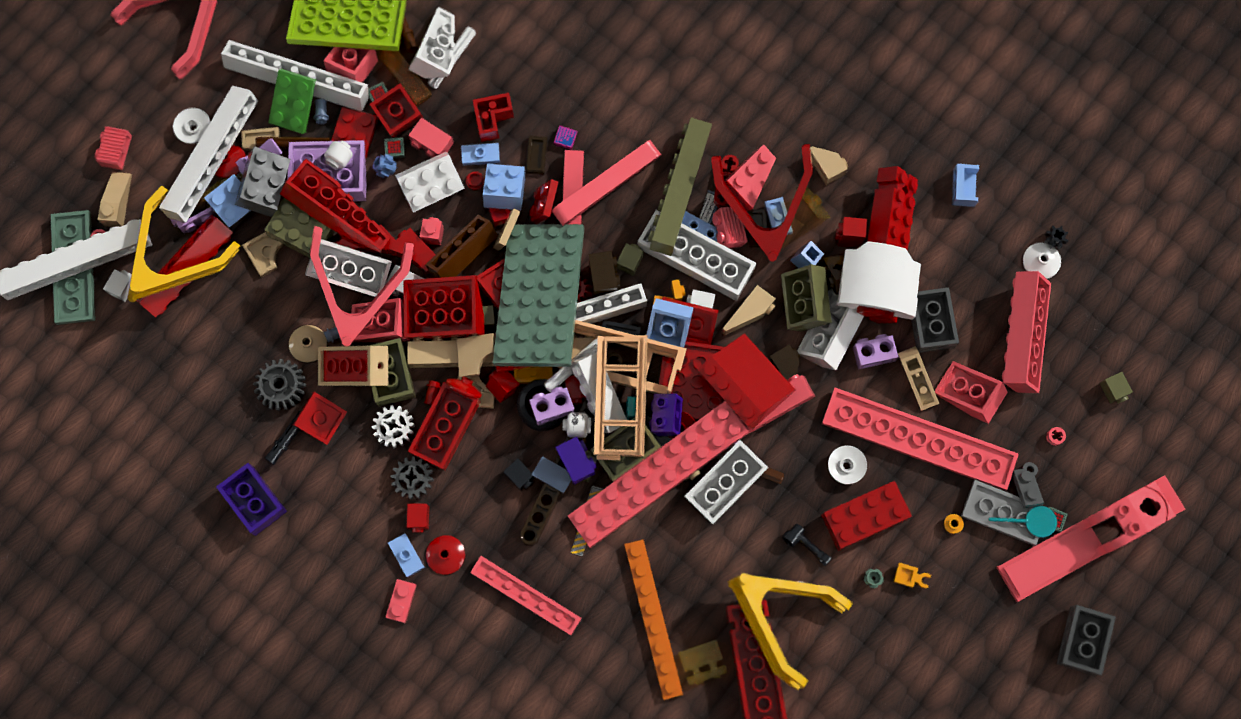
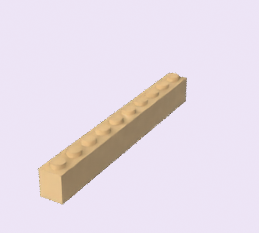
M574 335L572 359L593 342L595 338L589 336L577 338ZM417 338L413 339V341H408V366L410 368L459 367L457 339L461 338H451V341H443L442 338L424 341V339ZM493 355L489 356L481 367L494 366Z

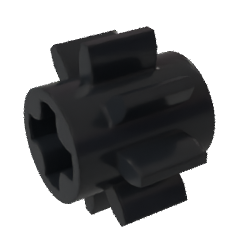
M1053 225L1050 231L1044 233L1047 236L1044 243L1050 244V249L1053 247L1061 249L1062 244L1068 242L1065 238L1068 232L1062 229L1063 226L1055 228Z

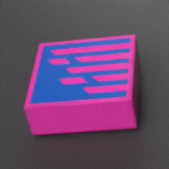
M559 126L554 145L572 150L577 131Z

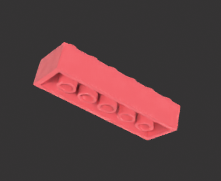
M1039 271L1016 272V276L1013 279L1014 294L1010 301L1012 311L1008 318L1010 329L1006 336L1008 346L1007 352L1004 354L1006 364L1005 370L1002 372V380L1004 384L1017 393H1039L1051 282Z

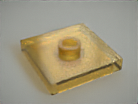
M806 187L802 198L817 218L826 221L830 218V215L821 205L823 202L817 194L814 195Z

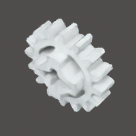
M391 405L390 410L384 407V413L377 412L379 418H373L376 425L372 426V429L377 431L374 433L375 438L380 437L378 439L379 443L385 441L386 447L392 443V446L396 448L397 443L403 446V440L410 441L408 435L414 434L410 428L415 427V424L410 423L413 417L407 416L409 413L407 410L402 412L401 406H398L397 410H395L394 406ZM401 417L405 419L406 426L401 424ZM395 423L399 427L391 430L389 426ZM381 427L386 429V436L382 434Z

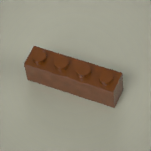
M477 215L425 264L433 278L456 277L498 237L491 221Z

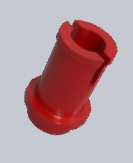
M429 381V384H426L428 389L424 404H433L441 388L440 383L436 381Z

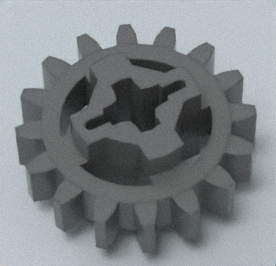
M412 457L411 461L404 458L405 463L397 462L400 466L399 468L393 467L396 474L391 475V478L395 480L391 484L393 487L398 486L395 491L396 493L402 491L401 496L403 498L408 495L409 499L412 500L413 495H416L420 499V493L426 495L425 489L432 488L429 482L434 481V478L429 477V475L433 474V471L427 470L429 468L428 463L422 465L423 459L421 458L418 462H416L415 457ZM417 466L424 471L425 475L418 473ZM409 467L407 471L402 473L405 468ZM414 473L417 479H413V482L411 484V481L408 479V477H412V474ZM400 482H406L407 490L401 486ZM423 483V485L416 490V487Z

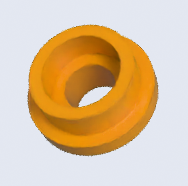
M957 514L948 515L944 520V528L951 534L959 533L964 527L963 519ZM952 520L957 522V527L951 525Z

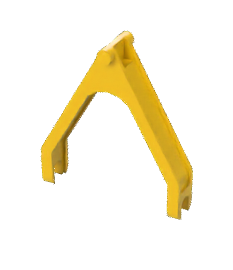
M161 186L144 205L128 300L135 302L137 299L220 272L238 253L241 245L234 241L219 258L171 274L163 275L151 271L145 263L144 253L151 214L165 199V193L168 191Z
M746 573L730 579L728 586L733 590L773 673L797 690L800 687L804 688L808 682L807 679L787 664L763 615L761 601L764 594L770 591L820 598L840 613L844 612L845 609L849 611L852 603L835 589L828 586L747 575Z

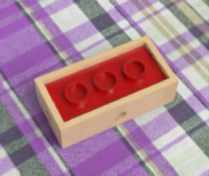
M388 346L318 347V386H388Z

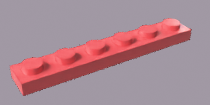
M480 556L470 572L569 635L573 634L582 619Z

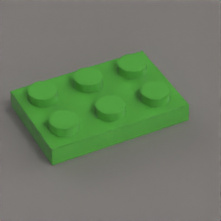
M279 69L268 123L304 134L307 128L316 79Z

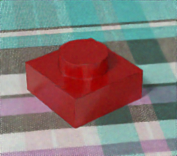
M489 208L494 226L505 224L510 214L509 209Z

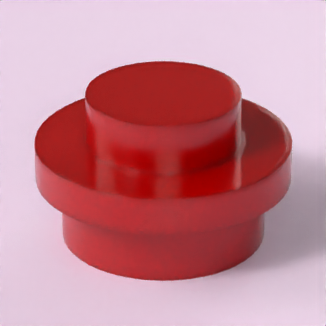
M471 172L467 175L466 184L470 189L479 190L483 187L485 180L481 173Z

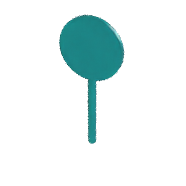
M1045 506L1032 508L1027 513L1025 519L988 518L989 521L1025 523L1028 531L1036 537L1050 536L1057 527L1056 515Z

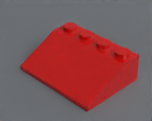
M476 275L403 280L404 338L412 340L417 338H455L485 334L484 313Z
M745 333L711 356L697 369L751 429H754L796 390Z

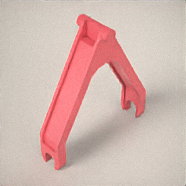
M123 0L112 11L111 17L118 24L122 25L138 9L166 0ZM201 0L188 49L171 67L172 72L179 79L184 78L200 61L217 0Z
M314 226L310 256L342 344L350 346L409 273L414 244H404L400 268L368 307L359 313H347L342 311L336 304L318 255L322 228Z

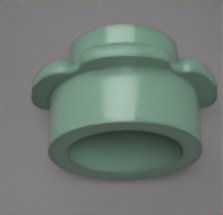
M869 569L866 571L864 582L869 587L877 588L878 585L883 583L884 578L880 570Z

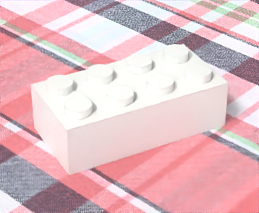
M321 239L318 255L329 283L374 297L377 296L385 286L392 263L390 260ZM310 257L305 275L319 279Z
M739 440L685 497L714 524L768 467Z

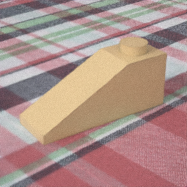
M112 172L101 199L98 220L105 227H121L124 225L132 177L129 173Z
M757 285L724 326L722 334L725 336L763 318L765 314L769 315L775 308L774 302L776 298Z
M916 346L898 353L921 411L939 404Z

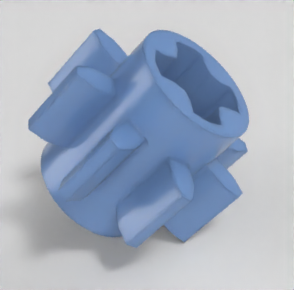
M384 154V156L380 155L375 158L373 169L377 171V176L385 178V176L389 177V175L394 174L396 163L392 160L393 156Z

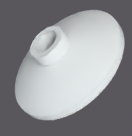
M185 109L174 120V133L182 142L195 144L199 142L211 121L208 115L200 109ZM193 126H197L195 130H191Z
M1035 243L1025 251L1023 265L1026 271H1039L1048 279L1059 271L1061 258L1054 247L1050 249V244ZM1041 256H1044L1047 261L1043 262Z
M841 446L830 455L828 469L836 481L842 484H854L865 475L867 461L864 454L856 447ZM848 463L850 465V468L845 469L843 467V464Z

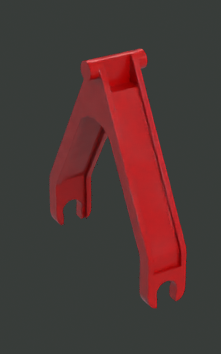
M810 144L802 145L803 177L785 220L774 228H763L756 224L724 181L721 156H713L711 158L715 187L764 251L769 261L773 262L777 259L813 173Z

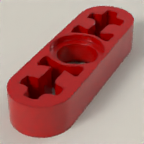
M726 155L722 159L723 177H729L738 168L739 162L734 155ZM732 161L733 165L731 166L730 173L726 172L728 166L726 163ZM716 188L714 204L719 208L727 207L729 204L726 200L720 202L719 197H721V193Z

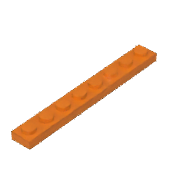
M644 540L624 544L663 700L681 696L683 693Z

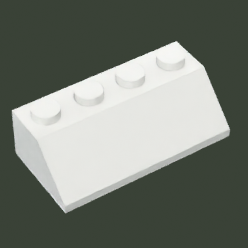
M830 288L828 296L832 323L809 329L797 351L800 356L821 367L836 370L864 316L857 313V308L837 306L838 295H835L832 288Z

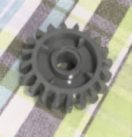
M279 359L278 364L275 360H272L271 366L268 363L264 364L265 370L259 368V371L262 373L261 375H255V378L259 381L253 383L255 387H258L254 390V393L259 394L257 399L262 401V405H268L269 409L272 410L276 406V410L280 411L283 405L284 409L288 410V404L294 407L295 403L293 401L295 399L299 402L301 401L298 395L305 394L301 388L306 387V384L303 383L306 377L301 375L303 371L297 369V364L291 365L290 360H287L285 364L283 359ZM279 381H284V386L276 389V384Z

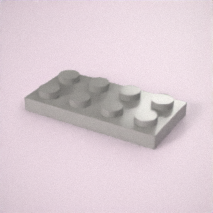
M973 481L961 517L1033 546L1037 545L1039 537L1032 535L1028 531L1025 523L993 522L988 520L990 517L1025 519L1029 510L1034 507L1023 509L1020 497L980 481Z

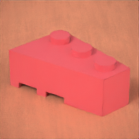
M764 144L756 149L725 180L747 212L754 208L776 160V157Z

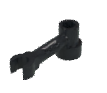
M796 523L790 531L784 533L782 539L788 545L794 547L800 542L824 566L832 559L803 535L805 530Z

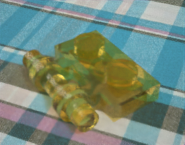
M716 640L678 653L684 672L693 671L694 675L687 678L689 685L695 683L699 685L704 680L716 679L720 675L727 673L725 665L716 666L715 662L722 660ZM710 665L711 670L699 672L698 667Z

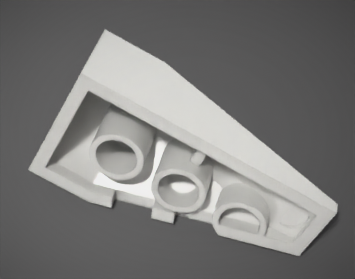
M439 7L437 8L408 70L423 78L449 76L455 62V57L453 56L455 43H453V35L455 33L454 15Z

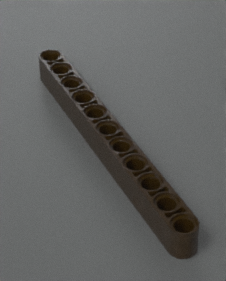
M618 353L607 355V365H609L608 362L612 359L619 362L618 365H622V358ZM610 371L618 374L620 373V371ZM587 398L585 399L579 413H584L585 411L589 410L587 406ZM594 416L591 418V431L595 424ZM587 433L585 438H578V440H583L586 443L590 433ZM567 436L565 442H567V441H569V440H571V439H573V438H570V437ZM559 455L555 461L557 465L562 462ZM547 483L544 484L521 531V540L526 546H534L539 541L562 493ZM546 496L552 498V503L548 506L541 503L542 499ZM536 514L543 515L544 519L541 523L533 522V517ZM527 532L535 533L534 540L526 541L524 539Z

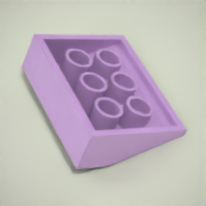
M364 140L345 141L351 146L350 150L353 156L345 168H338V170L327 165L324 153L334 141L289 142L288 158L290 163L287 180L301 163L307 159L342 185L340 188L354 198L353 201H366Z

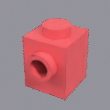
M434 217L423 219L420 239L425 244L441 246L444 231L442 221Z

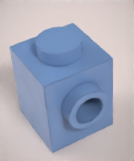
M810 241L800 247L790 261L798 268L810 264L816 265L824 253Z

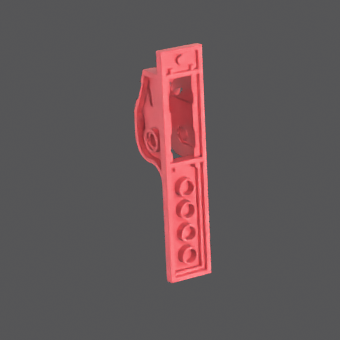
M1164 475L996 568L1015 601L1018 602L1087 563L1148 533L1175 517L1176 514L1184 511L1185 507ZM1145 498L1151 500L1157 510L1156 515L1149 516L1141 511L1140 505ZM1114 515L1124 533L1115 539L1101 544L1092 526Z

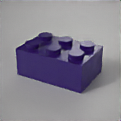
M249 463L216 486L249 532L255 536L287 512L256 469Z

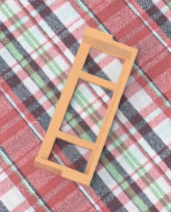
M575 320L574 333L595 339L598 336L624 337V335H632ZM647 339L646 377L653 353L673 358L675 362L668 387L646 381V391L654 394H671L676 373L681 371L686 348ZM616 343L638 349V344ZM607 371L612 383L637 389V378Z
M624 335V337L598 336L594 454L597 455V460H620L621 456L644 457L647 335ZM607 343L638 344L637 365H607ZM606 371H637L636 420H605ZM604 427H636L635 450L604 449Z

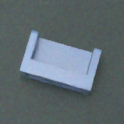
M957 164L953 170L952 205L975 207L978 203V197H976V174L979 170V165Z

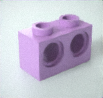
M882 334L876 336V339L868 341V338L858 340L853 346L858 370L895 362L898 358V353L893 335L887 336ZM880 345H886L889 352H882ZM867 349L870 352V356H864L861 350Z
M567 387L554 388L551 390V393L545 395L544 393L536 394L530 400L537 425L567 416L570 412H575ZM560 397L566 399V403L562 406L555 403ZM539 404H546L548 406L544 412H539L537 407Z

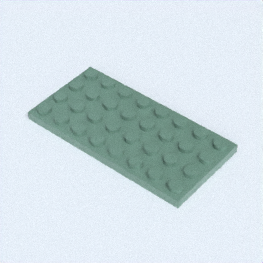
M561 224L514 225L506 246L493 355L494 366L571 367L584 238L583 224H564V226Z

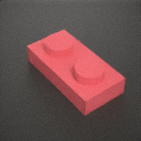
M397 579L386 618L406 623L416 584Z

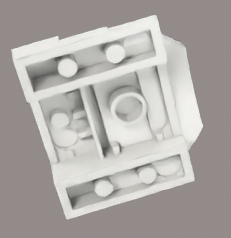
M868 241L857 250L846 249L837 306L856 309L859 305L892 311L895 317L913 320L916 316L921 264L913 261L905 248Z

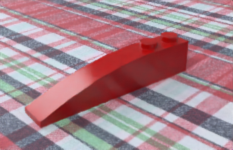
M305 159L285 182L280 195L335 232L363 246L381 252L390 240V237L374 220L371 221L366 216L367 212L353 202L354 198L340 188L342 185L337 180Z

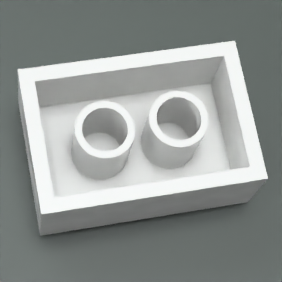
M447 152L395 175L413 212L465 189Z

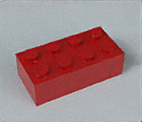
M444 382L408 452L446 471L481 403L480 400L464 395L452 389Z
M893 481L824 512L821 517L839 551L906 521L912 515L896 482Z

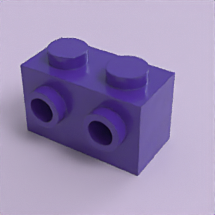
M676 393L654 394V400L651 402L652 419L649 423L652 433L657 436H678L680 434L682 397Z
M575 437L556 447V451L574 485L595 475L594 469L597 467L592 457H587L585 453L587 447L583 440L579 441Z

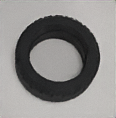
M537 379L526 384L517 398L519 416L523 423L533 430H552L558 427L563 422V419L566 418L564 416L537 425L536 419L527 412L526 403L528 398L537 391H548L544 386L548 379ZM558 398L559 406L566 403L565 398Z

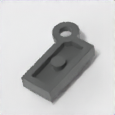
M1032 462L1025 463L1022 469L1014 470L1012 473L1023 509L1044 504L1035 478L1038 468ZM1027 467L1032 468L1033 472L1028 471Z

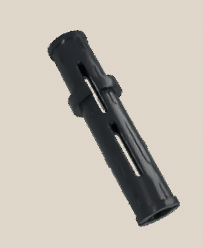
M298 411L295 418L285 429L281 437L275 440L274 446L265 456V459L273 465L276 464L283 452L288 450L290 442L300 431L293 424L301 411Z

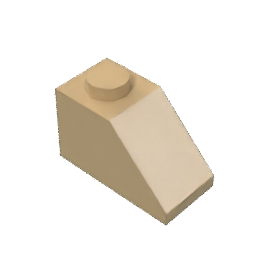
M813 146L810 147L812 163L826 185L846 174L848 164L838 153Z

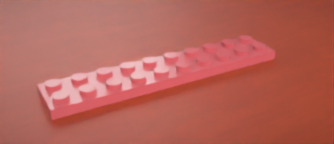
M834 388L822 421V425L1004 491L1008 489L1019 455L1016 452L838 388Z
M724 401L662 446L661 449L570 513L568 517L589 548H592L746 436L749 431L727 402Z

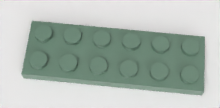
M89 210L51 214L52 252L60 247L71 246L75 241H84L91 238V212ZM93 268L53 283L55 324L95 321Z

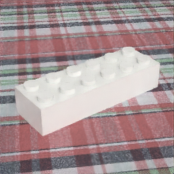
M656 210L638 240L637 245L641 247V250L737 301L755 270L756 263L682 223L672 256L649 250L651 242H648L651 230L655 231L656 226H653L656 215L661 213Z

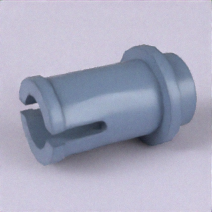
M325 99L315 100L314 120L318 124H325L329 119L326 108L327 101Z
M336 327L330 330L327 329L324 332L328 343L331 341L333 343V340L340 338Z

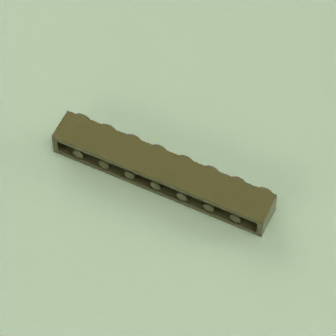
M691 117L689 124L685 123L682 134L685 137L684 139L680 138L677 147L680 153H675L672 164L676 166L675 169L671 168L668 179L671 180L670 185L666 184L663 195H666L665 200L661 199L658 207L661 213L656 215L653 226H656V229L650 232L648 242H651L649 250L672 256L710 133L711 123Z

